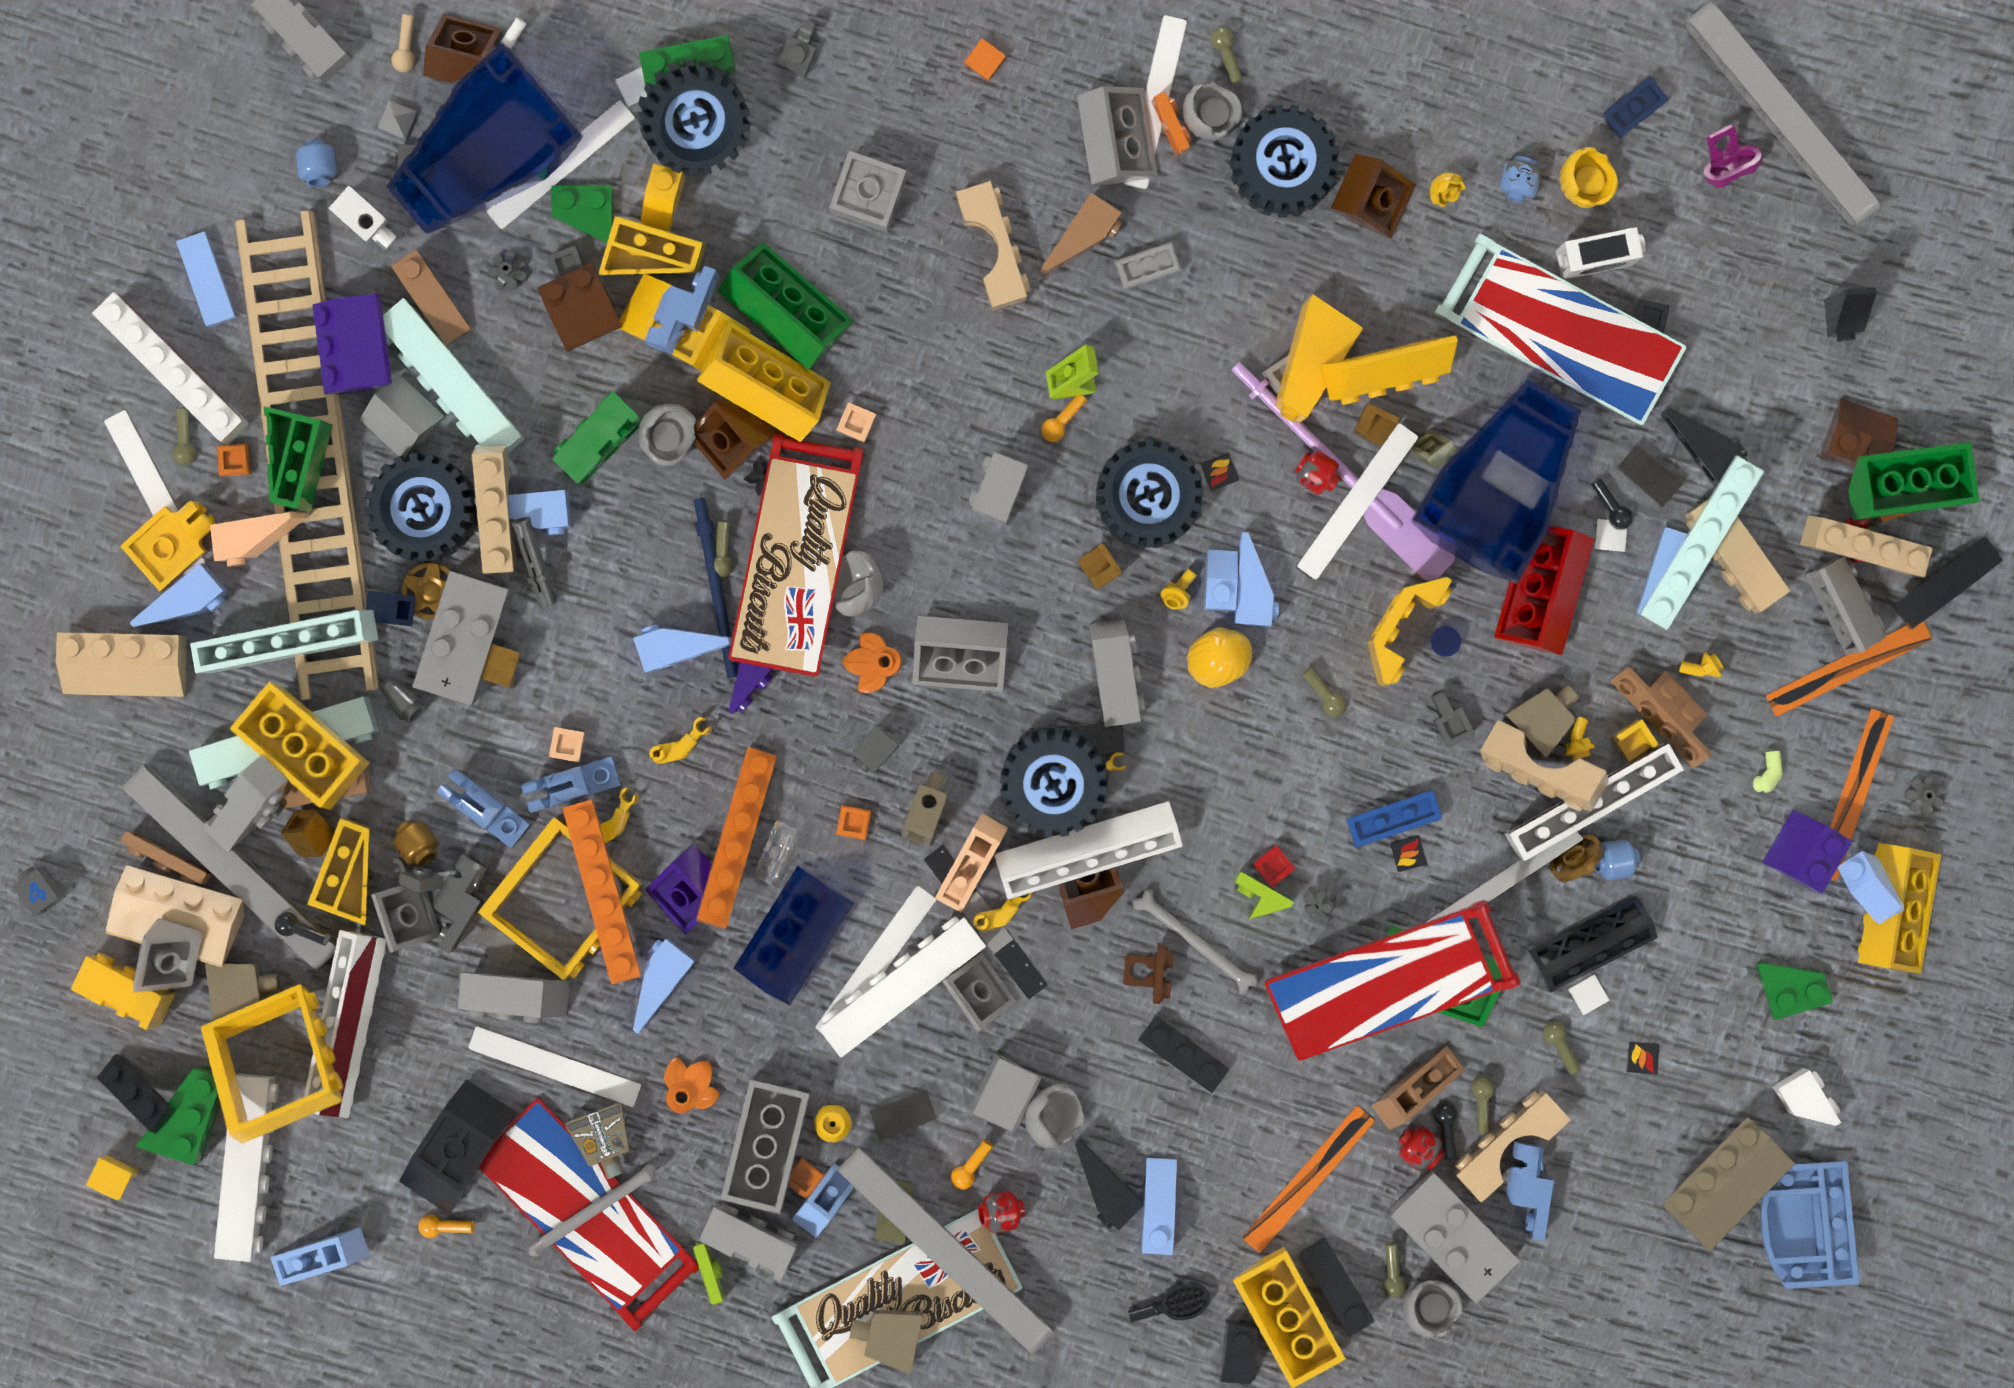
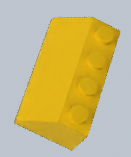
M727 321L704 360L697 379L699 383L799 442L818 423L831 384L829 380L810 369H806L802 364L730 321Z
M1457 335L1427 339L1322 365L1329 400H1341L1342 405L1360 401L1359 395L1367 393L1369 398L1386 395V389L1395 387L1396 392L1414 388L1413 382L1421 380L1422 385L1439 382L1440 375L1451 372L1458 343Z
M1878 843L1874 856L1878 857L1905 909L1881 924H1877L1868 912H1865L1862 941L1858 947V963L1922 973L1942 854Z
M1285 1247L1256 1261L1233 1279L1291 1388L1302 1384L1345 1360L1342 1351Z

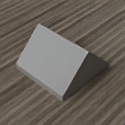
M400 375L392 381V384L385 386L374 394L359 420L398 456L405 458L409 457V454L424 441L445 416Z
M401 885L371 895L390 953L438 938L440 930L427 891L418 893Z
M158 918L143 936L133 985L134 992L192 986L202 933L199 930Z
M982 953L943 979L944 985L978 1032L1016 1003L1014 997Z
M995 1053L969 1108L973 1114L1016 1133L1041 1077Z

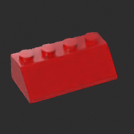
M1526 521L1494 638L1562 656L1595 539L1575 530Z

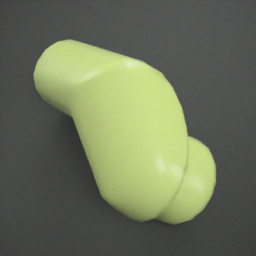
M1780 751L1765 752L1767 770L1762 776H1756L1753 779V787L1757 792L1764 791L1768 793L1773 791L1782 779L1783 770Z

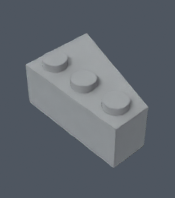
M256 0L252 3L253 7L264 17L260 23L272 36L278 33L285 40L280 45L292 58L298 55L305 62L301 68L312 80L318 77L325 84L351 60L298 0Z
M1124 618L1088 624L1104 726L1110 727L1141 722L1140 712L1145 711L1143 693L1137 694L1136 683L1141 682L1139 665H1133L1131 654L1137 653L1134 635H1128Z
M263 755L259 756L239 774L225 794L228 798L225 806L222 807L219 804L213 811L215 815L204 823L202 829L226 852L231 851L256 827L263 829L273 819L274 816L272 814L280 806L278 802L286 794L283 789L288 779Z
M463 972L460 976L458 1009L469 1010V1016L487 1017L488 1012L496 1013V1019L514 1020L516 1015L524 1016V1022L542 1023V1018L567 1016L570 980L541 979V977L527 978L507 974Z
M723 1202L722 1206L716 1204L699 1241L730 1257L735 1256L748 1262V1266L755 1270L762 1268L774 1274L773 1279L781 1282L799 1240L794 1238L795 1233L782 1227H778V1230L766 1226V1220L751 1214L750 1218L738 1213L739 1208L729 1203Z

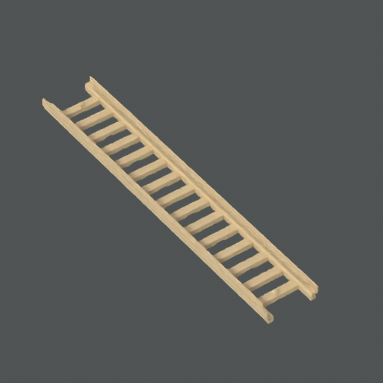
M309 210L300 211L303 236L249 243L246 220H237L235 222L264 437L267 435V419L264 416V406L272 408V405L326 398L328 415L311 418L333 425L331 430L333 445L327 446L324 459H335L337 475L320 477L316 491L339 488L341 505L311 509V513L304 512L306 519L301 523L343 517L345 535L290 542L288 532L279 539L290 623L300 622V615L353 607H355V611L366 610L368 596L340 395H324L323 385L269 393L267 378L269 375L321 368L319 355L265 363L263 346L317 338L316 328L313 325L261 333L259 316L312 309L313 304L327 300L315 213L313 211L309 212ZM306 249L308 262L306 266L253 273L251 256ZM310 278L312 295L257 303L255 286ZM266 445L267 459L269 464L268 445ZM274 504L275 514L286 512L285 507ZM347 547L349 565L294 572L292 555ZM351 577L353 595L298 602L296 585ZM374 641L360 644L361 655L306 662V655L295 657L301 701L312 699L308 675L360 667L364 669L366 691L381 690Z

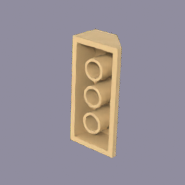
M57 632L56 666L63 694L185 697L186 636Z
M126 865L114 891L106 934L142 944L143 936L158 918L199 930L202 933L197 960L223 968L245 916L243 899Z

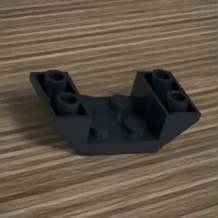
M466 1079L443 1108L412 1155L399 1182L450 1215L467 1190L466 1186L495 1142L502 1137L517 1112Z

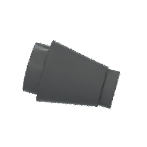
M391 679L383 686L381 691L385 694L400 720L411 723L425 711L426 707L422 703L423 699L396 679Z

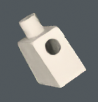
M350 186L329 207L337 217L367 243L373 239L386 250L397 238L384 226L388 220ZM365 216L373 220L372 226L367 229L361 224V220Z

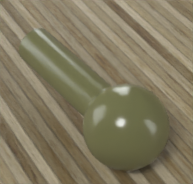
M1227 27L1214 29L1210 36V42L1216 50L1221 52L1231 84L1243 80L1231 47L1234 43L1233 32Z
M186 407L176 408L178 443L172 450V456L177 463L189 465L196 459L197 450L190 443L189 411Z
M718 520L714 568L720 575V578L727 577L733 569V562L728 556L730 521Z
M1312 667L1307 668L1302 673V676L1323 700L1322 709L1324 713L1330 717L1342 715L1346 709L1345 699L1340 694L1332 693Z
M1557 1020L1549 1021L1543 1028L1544 1039L1548 1043L1555 1045L1570 1075L1577 1074L1581 1071V1068L1565 1040L1567 1036L1565 1025Z
M1478 1076L1471 1083V1092L1477 1098V1133L1488 1134L1489 1098L1495 1092V1084L1487 1076Z
M1390 1241L1385 1243L1388 1277L1384 1280L1383 1290L1388 1297L1397 1299L1406 1293L1407 1282L1400 1275L1397 1242Z

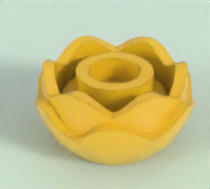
M1450 172L1437 176L1430 185L1429 193L1433 204L1445 207L1448 202L1457 201L1460 197V192L1465 189V185L1462 182L1463 178L1458 174Z
M840 1105L823 1106L814 1118V1129L817 1135L826 1142L842 1141L847 1137L852 1128L850 1115ZM834 1121L836 1123L835 1126H830V1122Z

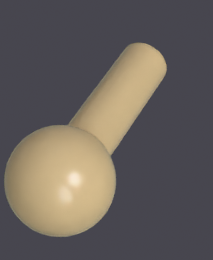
M402 14L399 49L391 57L393 67L399 72H408L415 66L416 59L411 51L414 15Z

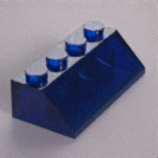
M797 866L733 969L766 994L790 1006L855 902Z

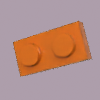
M1166 92L1154 96L1151 103L1175 156L1187 152L1190 148L1191 136L1185 125L1181 126L1176 115L1179 114V110L1173 97L1168 98Z

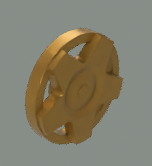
M437 563L418 565L404 579L402 595H408V588L414 592L416 597L414 614L420 618H435L447 581L441 579L440 570L444 571L447 575L451 571L443 565ZM427 568L423 577L414 576L418 571ZM429 607L435 614L428 615L421 613V611Z
M1587 834L1581 835L1582 841L1549 862V869L1554 877L1560 882L1567 883L1594 872V867L1598 864L1604 853V848L1597 837ZM1587 843H1593V844H1594V845H1591V846H1588V847H1587Z

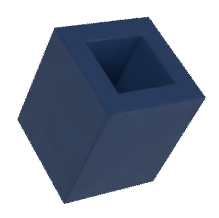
M368 591L366 610H373L375 622L412 627L416 597Z

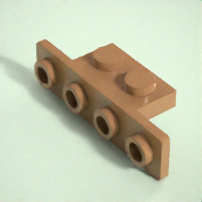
M1626 667L1611 679V682L1618 691L1632 703L1639 713L1650 722L1691 767H1697L1712 755L1705 745L1692 733L1708 714L1667 671L1660 674L1650 686L1630 667Z

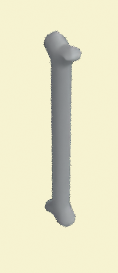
M1151 888L1146 889L1142 897L1133 900L1134 909L1146 910L1234 979L1239 986L1240 995L1246 994L1250 986L1258 984L1259 978L1257 974L1243 972L1157 904L1153 898V890Z
M646 1165L639 1173L544 1236L532 1240L529 1254L531 1256H539L550 1245L642 1184L653 1181L656 1168L653 1165Z

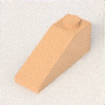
M285 512L210 525L214 561H225L228 567L245 565V559L258 557L306 519L305 513Z
M982 813L935 899L962 912L1008 827Z

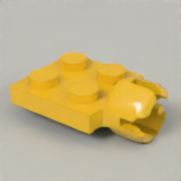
M197 501L187 502L177 512H173L168 506H164L120 546L159 592L166 590L207 553L202 545V540L211 532L210 525L216 524L211 514L208 517L204 514L207 509Z

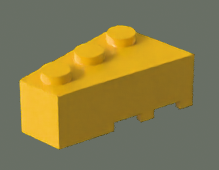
M615 216L598 275L699 272L707 243L624 217Z
M341 816L307 905L366 925L370 826Z
M99 952L97 955L85 957L71 987L72 991L100 1006L106 1005L116 1010V1014L123 1018L129 1016L140 1021L139 1027L145 1030L161 1026L176 994L169 989L134 992L133 985L136 968L128 965L121 968L113 964L115 959Z

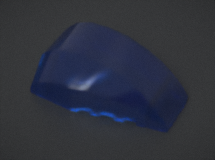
M504 42L500 43L455 84L445 104H442L435 114L436 117L427 130L423 131L413 151L406 156L386 186L426 234L481 212L546 180L569 157L583 138V134L568 112L534 72Z
M1528 379L1434 475L1413 514L1411 522L1432 543L1481 572L1518 583L1549 530L1551 515L1557 501L1559 486L1565 472L1567 457L1573 443L1581 410Z

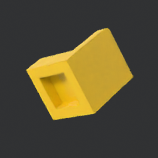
M1642 719L1635 720L1611 736L1627 762L1632 761L1648 749L1659 745Z
M104 1155L98 1159L86 1186L115 1200H119L122 1198L130 1179L135 1177L139 1170L113 1157Z

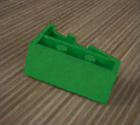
M728 35L639 52L645 85L647 82L655 85L657 80L654 74L661 70L664 76L670 73L667 66L675 62L678 68H683V60H692L695 66H699L700 60L708 62L712 69L714 66H717L723 70L726 76L737 72L732 45Z

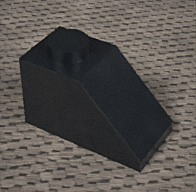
M1226 1320L1221 1382L1251 1385L1258 1339L1256 1323Z

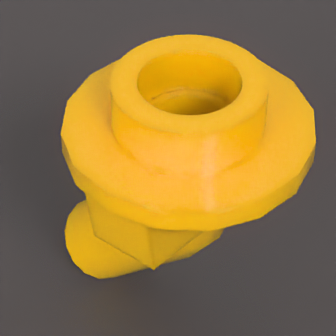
M1187 568L1176 584L1169 582L1163 588L1160 594L1167 607L1176 610L1184 609L1188 606L1191 596L1185 590L1197 576L1193 570Z
M1705 651L1701 665L1681 661L1679 672L1697 677L1708 675L1721 678L1722 675L1719 671L1724 669L1715 653L1709 656L1707 651Z
M1577 717L1570 737L1571 742L1565 744V756L1572 755L1573 760L1590 756L1589 749L1595 748L1594 744L1590 742L1589 737L1583 738L1588 724L1587 719Z

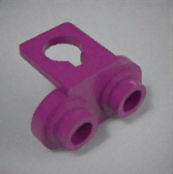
M1733 124L1706 137L1710 162L1704 168L1705 180L1715 187H1725L1731 181L1745 174L1754 173L1762 163V154L1759 148L1752 145L1739 147L1736 128ZM1729 136L1725 150L1721 151L1720 148L1715 147L1721 137Z

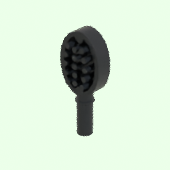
M1197 1282L1178 1283L1165 1291L1160 1302H1153V1304L1129 1310L1130 1322L1159 1316L1160 1314H1165L1174 1320L1195 1318L1202 1314L1209 1306L1210 1294L1204 1285Z

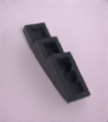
M1983 536L1938 568L1934 574L1915 586L1912 591L1893 603L1892 606L1909 630L1913 629L2001 563L2003 559L1987 537Z

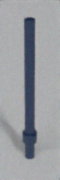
M705 498L693 500L698 523L695 524L697 537L700 536L718 632L720 636L732 637L721 578L714 568L716 552L712 534L715 533L713 521H709ZM731 645L722 648L727 679L737 677L738 673L737 662L730 661L728 658Z

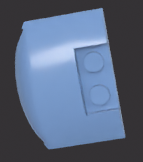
M1847 1161L1795 1164L1761 1201L1760 1221L1762 1240L1771 1267L1783 1282L1781 1284L1785 1289L1860 1284Z

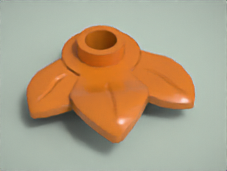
M870 632L861 633V648L850 651L844 657L842 663L848 671L855 675H860L858 691L871 693L883 688L887 677L895 675L900 670L902 658L895 648L887 647L880 635ZM884 656L890 659L888 667L882 665V658Z
M678 1057L670 1061L664 1074V1081L669 1089L666 1094V1103L670 1110L678 1114H684L692 1110V1108L707 1109L717 1101L720 1093L709 1086L712 1078V1066L709 1061H700L690 1065L688 1068ZM678 1093H684L687 1096V1101L679 1103L675 1096Z

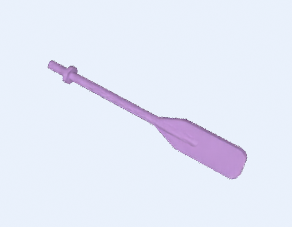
M1238 362L1231 371L1252 390L1248 396L1252 400L1258 396L1313 451L1319 450L1337 461L1339 464L1337 474L1353 488L1359 478L1302 422H1291L1280 414L1281 410L1275 407L1277 398L1266 388L1270 382L1266 379L1260 382L1246 367ZM1381 489L1363 514L1366 524L1422 579L1426 581L1436 580L1453 563L1455 553L1452 547L1397 494Z

